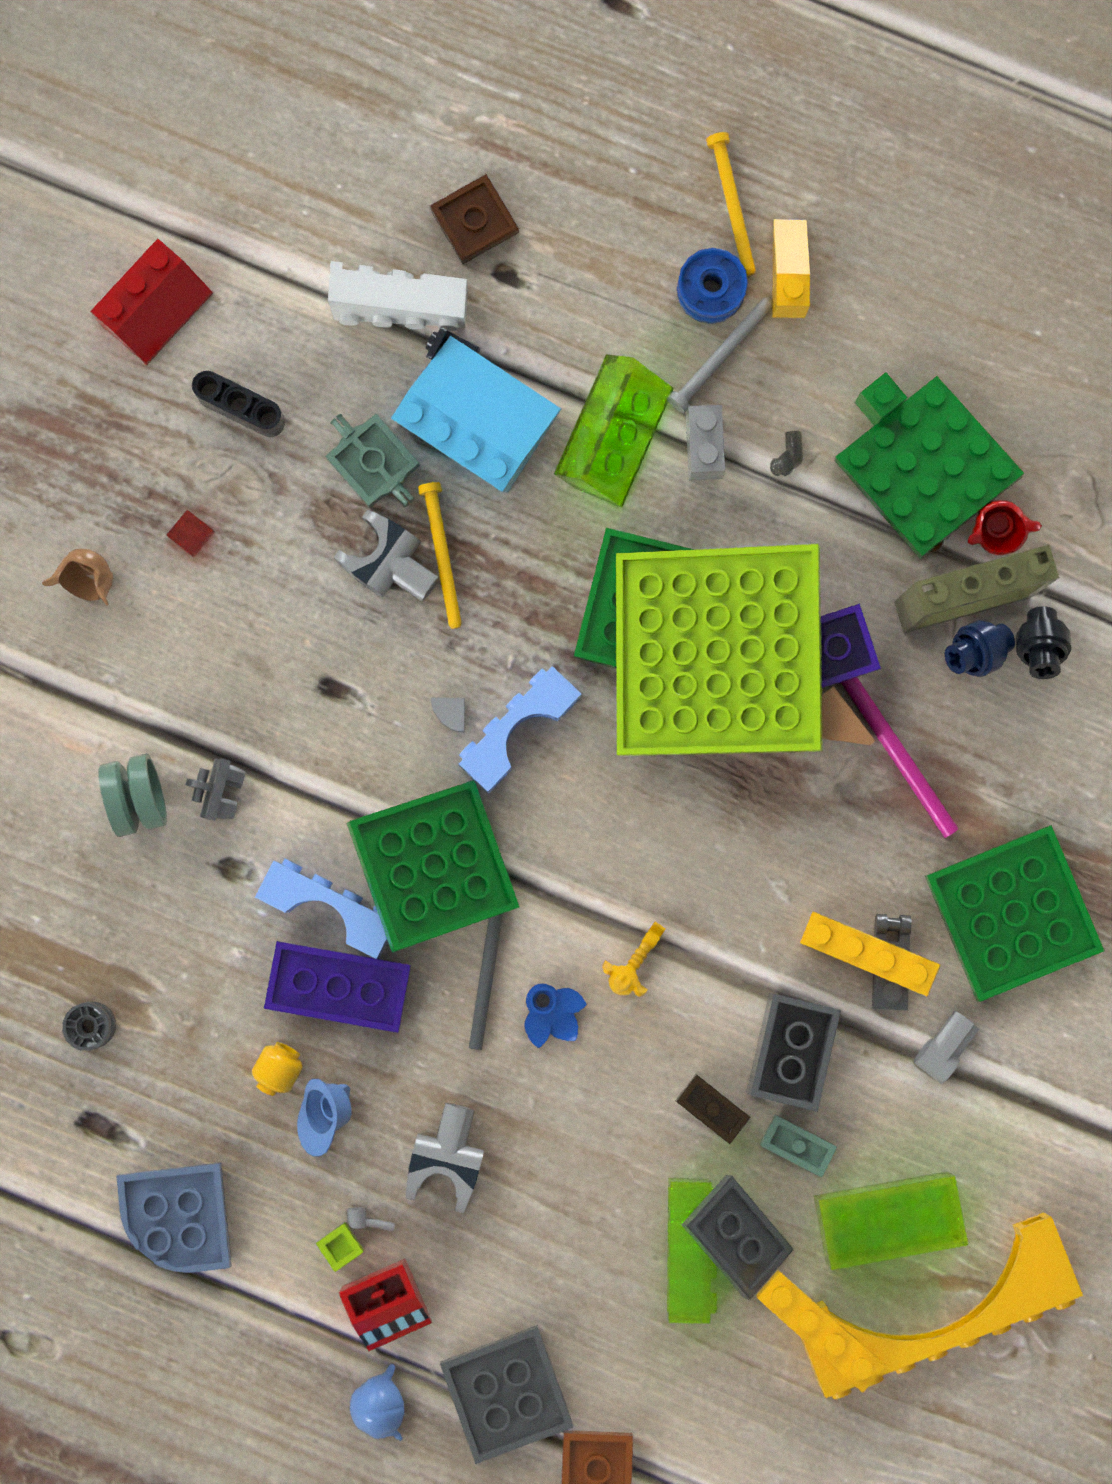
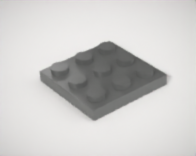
M538 1325L440 1362L475 1464L574 1427Z

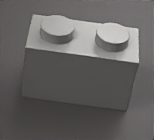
M722 405L688 406L686 412L689 481L722 479L725 472Z

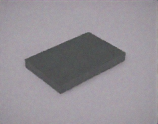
M725 1175L681 1224L742 1297L748 1300L757 1293L794 1250L731 1175Z

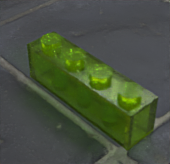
M668 1178L667 1319L669 1323L711 1324V1314L717 1313V1293L711 1292V1279H717V1266L681 1225L715 1188L712 1187L710 1179Z

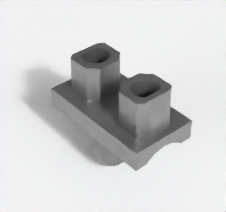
M215 758L208 783L206 782L210 770L203 768L199 769L197 780H186L185 785L194 788L191 801L201 803L204 790L206 791L200 813L201 818L216 820V818L234 819L237 801L222 798L225 785L241 789L246 771L230 765L231 761Z

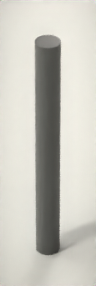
M497 915L488 919L469 1042L470 1049L482 1050L503 915Z

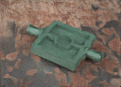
M342 414L336 416L337 420L333 418L330 423L343 437L338 446L325 457L363 502L371 508L382 497L393 493L404 508L409 505L408 501L412 503L415 498L402 484L406 477L416 470L420 464L380 417L374 414L364 424L354 428L345 420Z

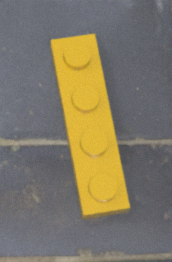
M812 912L800 941L801 944L924 996H929L941 966L937 962L817 912Z
M777 1270L756 1295L759 1301L862 1393L886 1367L780 1270Z

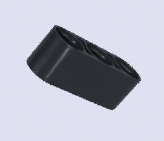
M201 371L193 378L192 390L199 402L206 408L263 436L274 437L283 431L285 418L279 406L272 400L212 371ZM209 383L217 385V389L212 395L205 396L201 394L202 388ZM245 398L247 400L243 409H231V404L235 399ZM272 412L277 415L276 420L270 425L260 423L261 417L265 413Z

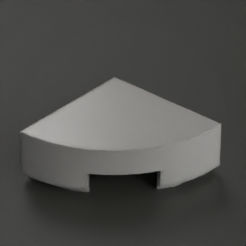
M431 698L433 711L440 722L451 730L465 732V698Z

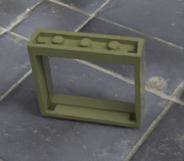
M1050 545L914 582L894 603L903 633H908L1032 598L1059 579V574ZM933 585L934 590L923 592L922 586Z

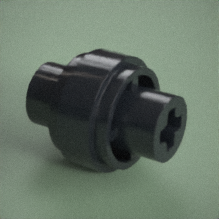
M1046 606L1035 607L1027 612V621L1020 626L1016 633V653L1021 661L1029 666V672L1032 677L1051 679L1060 674V664L1068 658L1071 652V633L1066 625L1057 619V611Z

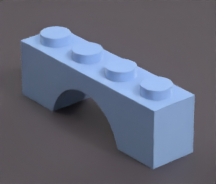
M553 666L547 672L542 668L529 681V684L533 687L524 696L518 693L506 705L509 712L501 720L495 717L483 729L482 732L486 736L478 744L472 741L459 754L463 759L459 766L488 794L512 770L506 752L507 742L512 731L523 721L535 717L549 718L558 722L581 698L582 694Z
M284 859L282 864L273 861L255 898L284 913H290L297 906L309 901L328 903L340 913L345 922L347 932L346 944L375 959L380 958L388 940L376 906L370 909L360 904L363 898L347 889L344 890L343 894L330 889L333 882L317 874H314L312 879L300 873L303 867L290 860Z

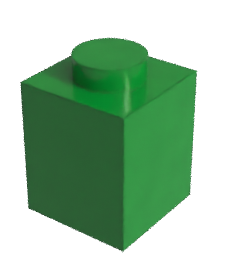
M885 372L861 391L854 403L870 422L876 425L905 402L907 396L888 373Z

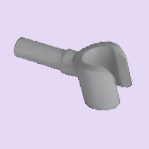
M356 1207L348 1208L347 1222L353 1229L372 1227L391 1232L394 1231L395 1223L366 1219V1208Z

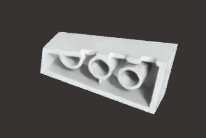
M330 262L328 302L334 320H339L340 324L354 326L358 325L359 322H372V325L376 327H391L392 323L405 324V327L410 329H424L425 325L438 326V329L442 327L448 331H456L458 327H466L467 279L425 273L420 275V279H413L414 276L411 273L403 270L393 269L392 272L383 275L374 271L372 266L359 265L358 270L353 271L342 269L343 262Z

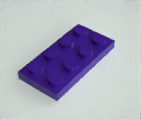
M276 941L264 1009L399 1033L411 965Z

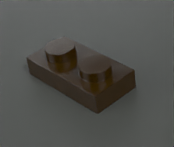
M697 1074L694 1075L675 1100L729 1144L732 1143L751 1118Z

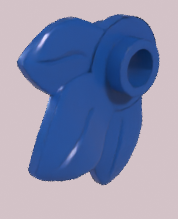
M549 984L533 986L526 996V1005L530 1012L524 1023L525 1031L532 1044L540 1048L547 1041L550 1034L561 1040L576 1041L578 1023L574 1013L579 1012L587 1005L583 997L571 988L556 990ZM540 994H546L550 999L546 1007H540L536 1003V999Z

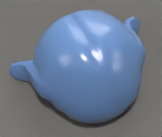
M394 1364L389 1365L384 1373L368 1379L353 1392L350 1399V1414L356 1427L375 1439L394 1436L397 1440L402 1441L403 1438L397 1429L400 1427L404 1417V1402L399 1389L391 1380L395 1370Z

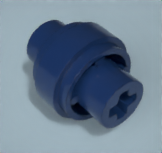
M975 621L961 627L954 636L952 645L945 649L944 657L946 664L956 674L966 672L972 676H986L1003 666L1008 652H1011L1015 647V638L1011 629L1005 624L994 625L986 621Z

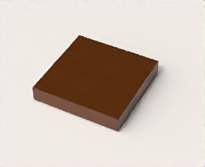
M487 174L430 205L432 214L462 264L469 262L519 233L517 224Z

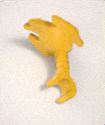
M656 921L649 928L641 941L642 943L638 949L636 948L626 966L612 965L608 961H604L602 968L604 973L610 976L608 979L609 986L615 994L630 995L631 992H635V995L641 997L648 991L638 980L636 970H639L640 965L647 958V954L655 947L666 930Z

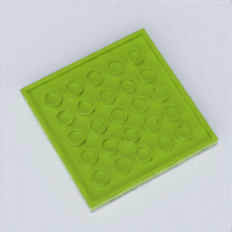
M819 544L616 553L618 756L823 751Z

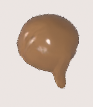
M74 549L63 558L54 574L44 580L42 585L53 586L60 584L65 590L76 597L89 601L102 599L105 605L108 606L109 603L106 598L113 583V574L107 561L98 553L90 549ZM86 575H94V579H91Z

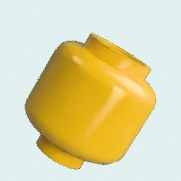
M276 1042L275 1046H265L252 1069V1075L258 1082L256 1087L270 1096H275L276 1092H289L303 1067L299 1059L300 1053L280 1042Z

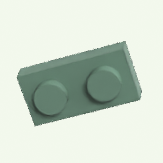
M774 1114L759 1144L821 1178L837 1149V1146Z

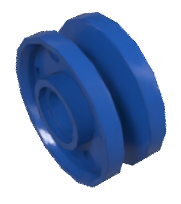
M718 248L699 250L688 257L681 267L676 289L679 304L685 313L696 321L708 324L724 322L735 315L743 303L748 284L746 270L740 260L727 250ZM708 280H714L720 285V290L710 292L705 289L703 283Z

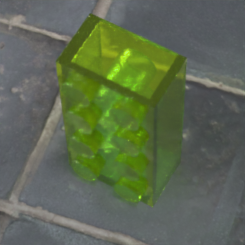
M948 1171L813 1195L825 1262L831 1270L968 1246L955 1175Z

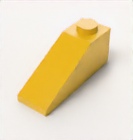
M773 220L772 317L805 318L809 310L810 265L806 220Z

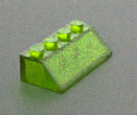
M606 354L554 475L575 489L615 506L623 507L668 404L667 397L673 392L674 388L635 358Z

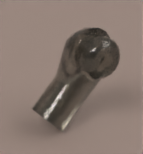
M801 431L785 433L786 451L779 458H773L770 462V470L773 475L788 476L802 463Z

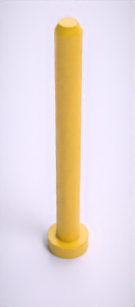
M719 132L708 136L706 142L708 148L714 150L740 262L746 270V275L752 276L755 274V264L726 147L730 143V138L727 132Z
M431 482L418 486L420 496H425L448 625L451 629H457L461 627L462 621L438 493L442 492L440 482Z

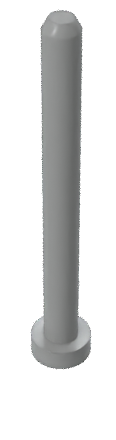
M769 297L763 298L678 393L673 391L667 397L668 402L681 413L687 411L688 406H690L688 401L773 306V301Z

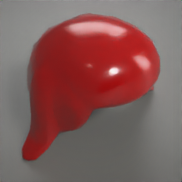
M1007 500L992 501L979 511L972 535L968 538V543L970 545L980 544L990 554H1010L1020 549L1026 542L1028 534L1039 531L1042 525L1040 522L1028 518L1022 509L1013 502Z

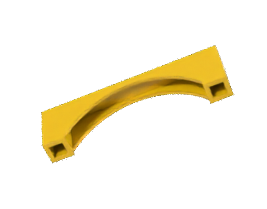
M1043 1212L1013 1224L1015 1237L1012 1249L996 1284L972 1311L943 1328L913 1335L880 1333L856 1326L838 1317L828 1310L823 1300L816 1304L886 1366L869 1386L878 1384L884 1380L883 1375L896 1371L897 1374L908 1372L916 1367L915 1363L926 1358L929 1361L941 1359L948 1354L947 1350L959 1345L960 1348L973 1346L980 1342L979 1337L989 1333L1000 1335L1011 1330V1324L1021 1320L1029 1323L1044 1316L1043 1312L1055 1307L1056 1310H1062L1073 1306L1076 1303L1075 1299L1083 1296V1293L1053 1218ZM801 1338L824 1397L832 1396V1399H840L849 1395L852 1392L851 1388L855 1386Z

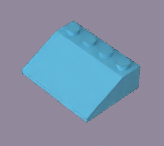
M450 336L408 390L391 419L501 492L508 493L562 409Z

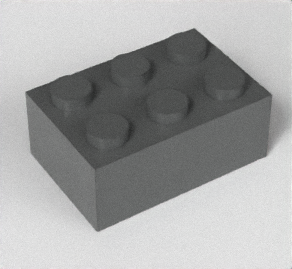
M769 993L746 1093L750 1096L818 1112L841 1010Z

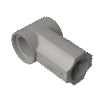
M954 1011L934 1039L931 1038L924 1044L913 1062L938 1082L944 1083L957 1068L960 1061L959 1056L979 1031V1028L969 1019Z

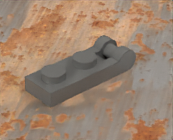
M876 914L874 937L886 941L887 931L898 932V942H886L910 951L911 916L899 915V918H888L887 914ZM873 974L872 1009L908 1011V988Z

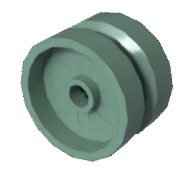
M149 754L130 757L127 771L118 761L99 766V784L103 804L112 830L117 837L137 833L139 820L149 830L166 826L167 811L157 770Z

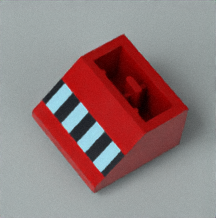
M406 1258L342 1286L338 1292L353 1328L368 1351L432 1324L431 1317Z

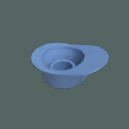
M311 1079L306 1084L304 1098L298 1115L297 1130L302 1147L313 1157L322 1156L328 1152L335 1132L345 1126L351 1118L350 1087L348 1085L326 1084L320 1079Z

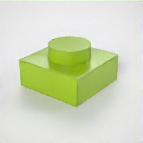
M346 1222L315 1243L334 1272L364 1252L363 1247Z

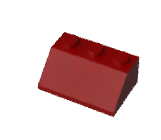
M157 238L90 312L103 328L143 363L148 365L209 299L213 292L177 254Z

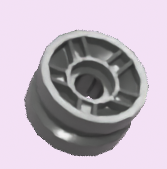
M86 1002L72 1007L66 1013L62 1022V1032L65 1040L73 1048L80 1051H91L106 1045L112 1039L116 1030V1020L113 1012L106 1005L99 1002ZM93 1021L95 1025L94 1030L88 1033L86 1026H82L83 1022Z

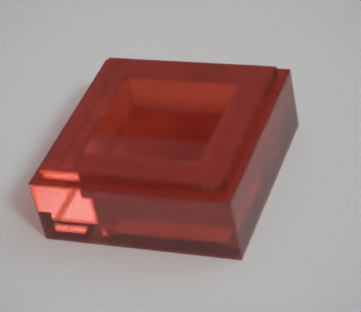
M186 510L166 536L194 558L214 534V531L194 514Z

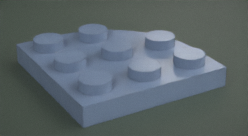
M221 1162L126 1173L116 1176L121 1221L127 1237L132 1245L152 1260L155 1265L167 1270L184 1273L226 1269L232 1266Z

